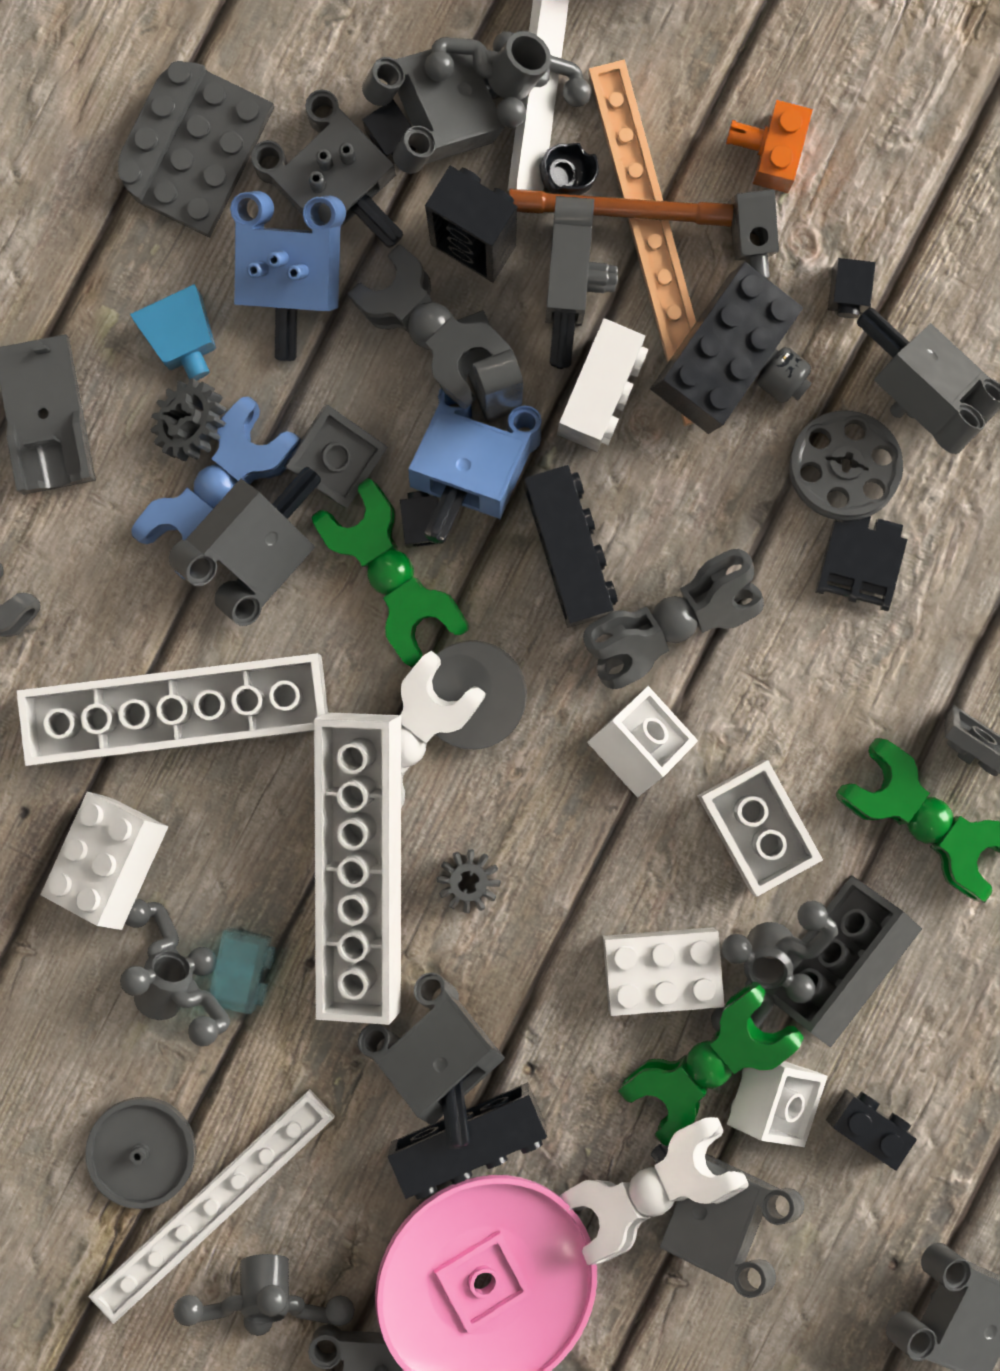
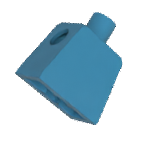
M195 284L130 314L135 324L169 370L183 366L189 380L195 379L196 381L210 373L203 355L214 351L216 345L203 298Z

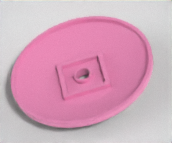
M488 1175L452 1184L438 1191L413 1210L397 1229L385 1250L380 1263L375 1289V1308L381 1335L398 1365L404 1371H552L567 1356L580 1338L589 1320L596 1296L597 1264L587 1265L582 1253L583 1247L588 1245L591 1239L584 1224L573 1209L569 1210L570 1206L560 1196L534 1181L508 1175ZM490 1273L491 1281L486 1287L480 1289L474 1287V1281L478 1275Z

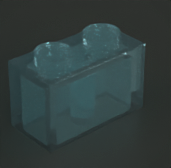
M230 927L223 930L210 993L217 999L222 1008L252 1014L256 1010L257 1005L263 1006L268 984L262 983L265 968H272L276 947L270 946L271 936Z

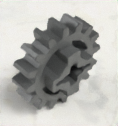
M190 379L188 384L178 381L176 391L170 388L166 389L168 398L165 401H157L158 406L161 407L160 412L153 413L151 417L158 421L157 425L151 428V432L158 435L154 443L162 448L163 453L173 458L187 461L189 456L196 460L199 459L201 449L208 453L211 451L209 442L212 439L219 441L221 437L216 433L217 428L224 427L226 422L219 419V416L226 412V408L219 404L223 397L214 392L215 388L204 382L200 383L195 379Z

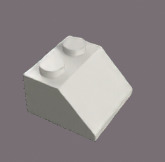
M647 686L587 743L638 798L663 778L698 740Z
M786 1061L773 1070L743 1068L742 1079L736 1097L731 1104V1113L727 1125L761 1141L805 1147L828 1076Z

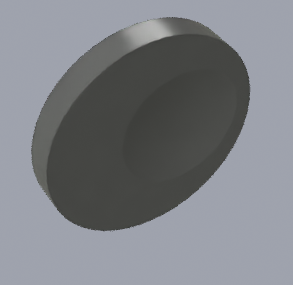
M478 640L457 642L437 653L436 655L439 656L441 665L432 679L433 690L439 698L446 701H457L474 686L479 687L486 695L470 720L461 729L450 733L439 732L435 735L452 746L473 750L493 746L509 736L522 719L527 703L525 678L516 661L500 647Z
M152 1097L129 1098L113 1105L94 1124L86 1144V1165L93 1183L109 1200L128 1208L145 1209L155 1207L174 1197L188 1181L196 1160L194 1133L183 1114L169 1103Z

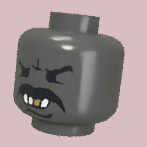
M784 347L779 351L775 349L759 372L757 383L759 387L780 403L787 402L791 397L798 401L812 384L807 379L811 373V366L788 347Z

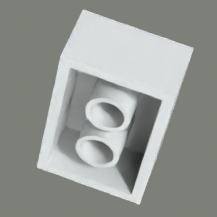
M605 318L603 319L560 419L557 435L598 452L601 443L609 445L619 418L613 416L616 409L624 410L634 385L628 382L630 375L638 377L649 350L642 347L645 335Z
M761 760L697 795L750 893L757 897L823 861L768 760Z
M87 791L40 895L96 926L122 930L168 826L113 798Z
M714 927L603 936L608 1009L611 1016L724 1007L719 932Z

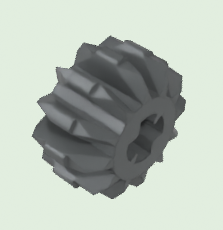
M468 849L467 862H463L459 852L453 853V859L457 864L456 867L446 861L442 863L441 867L451 873V876L440 875L437 877V882L450 884V887L441 890L439 894L441 898L447 897L452 893L455 895L449 904L450 908L454 909L461 899L465 901L463 912L470 913V901L475 900L479 911L485 909L484 902L481 899L482 895L490 901L496 899V895L486 888L487 886L500 887L501 881L487 878V876L498 871L497 865H491L485 870L482 867L488 860L489 856L484 853L478 863L473 862L474 850ZM471 871L470 876L475 873L479 877V880L475 882V890L467 891V886L465 889L460 887L459 883L463 879V872Z

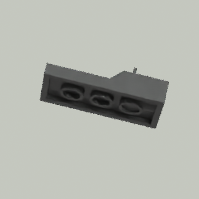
M65 334L0 347V387L7 420L6 437L16 491L25 495L96 481L69 337ZM43 409H47L49 412L48 417L45 419H41L39 416L40 411Z

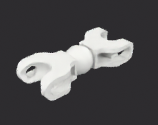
M432 651L422 656L401 684V698L403 701V711L400 714L401 808L405 802V789L402 783L403 776L409 766L415 765L423 758L426 751V743L439 732L450 733L461 729L470 720L486 695L483 690L474 686L457 701H446L439 698L433 690L432 679L441 665V660Z
M704 1118L675 1132L668 1145L665 1159L654 1165L655 1167L641 1169L630 1182H622L616 1185L613 1182L604 1180H585L560 1195L570 1206L569 1210L581 1211L585 1208H590L598 1216L600 1228L597 1237L584 1246L582 1250L587 1265L601 1264L629 1251L636 1240L640 1224L651 1217L663 1215L673 1206L674 1201H684L689 1198L698 1203L719 1204L748 1187L749 1183L743 1172L728 1171L717 1176L712 1174L706 1165L705 1154L707 1147L721 1137L723 1133V1128L718 1118Z

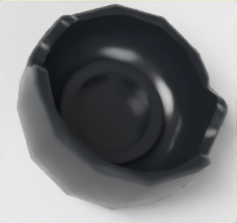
M580 143L557 144L547 149L539 165L542 182L546 189L553 194L582 195L592 187L600 172L596 154L586 153Z

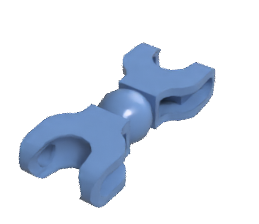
M251 397L240 398L221 418L226 424L217 430V434L221 437L219 439V448L211 458L216 464L207 466L198 472L194 481L193 492L186 488L178 497L161 498L152 501L134 523L131 531L133 538L140 543L150 544L155 542L166 531L178 530L182 534V540H186L241 478L250 485L259 478H273L281 475L286 470L284 467L285 463L301 441V438L295 433L286 431L281 432L269 444L256 445L252 443L250 431L259 418L260 410L257 402ZM175 571L178 576H180L182 579H185L177 571Z

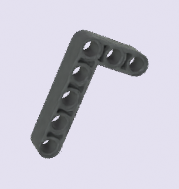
M484 310L457 320L462 324L480 322L490 325ZM511 349L473 363L468 377L487 423L509 415L513 409L522 406L523 378Z

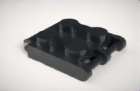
M871 516L855 521L835 520L832 524L815 593L824 594L825 591L848 597L849 602L856 603L857 600L879 605L880 610L888 612L908 540L901 538L903 525L878 518L875 521L874 529L871 530L868 529ZM827 581L836 585H843L851 588L850 590L832 586L827 584ZM862 590V591H866V592H868V593H870V594H877V595H881V596H883V597H882V598H878V597L866 595V594H863V593H859V591Z

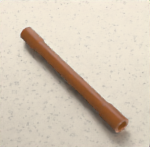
M509 190V195L514 199L513 204L517 206V212L555 213L556 196L594 199V216L694 222L699 225L731 227L733 220V204L684 203L553 194L537 190Z

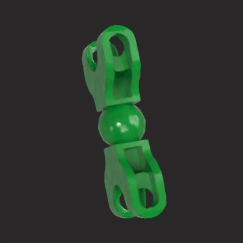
M368 477L358 486V492L366 508L364 518L358 525L350 528L343 527L333 514L324 510L314 513L312 515V522L330 550L354 556L362 567L367 568V578L370 585L376 592L385 595L383 599L389 608V616L385 626L386 637L402 661L413 668L422 658V651L418 646L415 633L417 626L423 619L429 617L438 618L447 627L449 632L454 635H463L469 631V625L451 595L437 590H429L423 586L418 578L414 577V567L411 560L405 553L396 550L398 546L392 538V530L396 519L395 509L379 485Z
M875 738L869 746L868 753L882 769L884 779L881 787L875 793H871L856 784L841 785L836 792L837 799L863 820L890 818L899 825L907 824L909 832L916 840L925 844H931L930 848L939 854L941 870L945 881L973 901L986 903L992 894V886L979 873L977 861L980 853L986 848L1000 853V822L994 820L969 822L962 816L953 817L952 810L944 801L936 797H928L930 793L920 785L918 768L914 758L892 742L882 738Z
M758 982L750 983L728 999L720 1019V1029L714 1033L712 1040H706L694 1045L688 1052V1055H684L677 1061L649 1059L622 1082L618 1093L629 1103L646 1095L657 1097L665 1103L668 1114L660 1121L658 1131L655 1133V1137L663 1146L669 1145L675 1132L695 1122L700 1108V1100L705 1097L708 1088L714 1089L724 1085L732 1076V1073L736 1074L743 1068L773 1070L800 1048L804 1036L794 1026L789 1025L775 1033L763 1032L755 1026L751 1015L761 1006L766 993Z

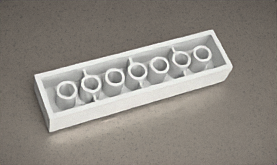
M318 653L17 690L25 766L314 731V719L328 712L322 656Z
M327 712L314 719L316 1020L390 1025L401 1012V715Z

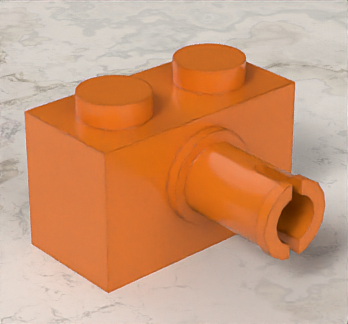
M777 100L771 112L768 126H765L764 129L732 120L726 144L758 151L757 155L760 156L753 180L754 185L785 193L789 192L795 180L813 109Z

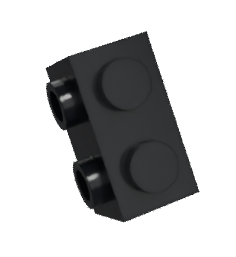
M846 1089L826 1118V1121L833 1129L897 1171L917 1141L908 1131L912 1125L893 1112L887 1117L878 1111L877 1108L880 1103L861 1091L856 1096Z

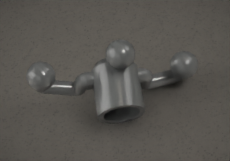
M503 31L495 37L492 47L493 51L486 50L483 43L474 39L442 37L433 43L431 54L426 58L424 65L426 74L432 80L441 82L451 77L455 66L452 57L448 53L472 55L476 72L481 77L487 78L493 91L503 98L498 105L496 114L499 122L508 128H515L523 123L526 109L520 100L526 98L534 87L541 88L545 86L549 81L550 71L569 78L564 85L562 93L564 100L570 106H584L590 100L592 93L589 83L583 79L582 71L575 63L551 55L544 40L528 31H518L516 33Z
M136 899L125 924L133 928H140L146 925L150 917H154L163 939L153 942L148 947L147 954L149 959L146 961L144 968L130 966L125 969L120 978L121 988L126 994L134 996L135 1005L143 1015L155 1020L170 1019L179 1012L181 1007L192 1008L202 1005L210 1017L198 1016L189 1025L188 1034L194 1044L209 1046L217 1039L219 1034L228 1029L230 1018L210 992L199 989L193 979V974L197 976H208L217 966L216 954L207 947H197L185 959L176 949L179 937L166 908L158 902L146 903L142 899Z
M807 901L800 906L797 912L798 921L804 929L809 931L821 930L809 944L793 937L791 931L776 922H765L756 925L750 930L747 938L741 934H731L725 938L722 944L723 956L728 962L734 964L744 963V973L747 977L745 987L752 982H758L766 991L761 1006L751 1015L757 1028L761 1026L774 1007L773 994L778 988L784 987L787 997L798 1004L807 1003L812 999L815 993L813 980L802 973L793 975V971L803 959H813L820 955L838 935V927L835 921L828 917L826 907L822 903ZM726 1005L722 1008H716L711 1015V1023L716 1031L720 1029V1019Z
M259 1254L243 1258L240 1261V1295H232L225 1298L223 1302L204 1306L198 1297L185 1295L176 1301L173 1312L175 1319L181 1325L192 1326L199 1322L225 1318L233 1314L234 1311H240L244 1317L245 1329L252 1335L260 1336L269 1332L273 1322L281 1321L288 1312L296 1318L344 1326L353 1319L355 1308L353 1302L348 1297L342 1295L331 1298L326 1307L305 1304L303 1298L289 1295V1258L276 1254Z

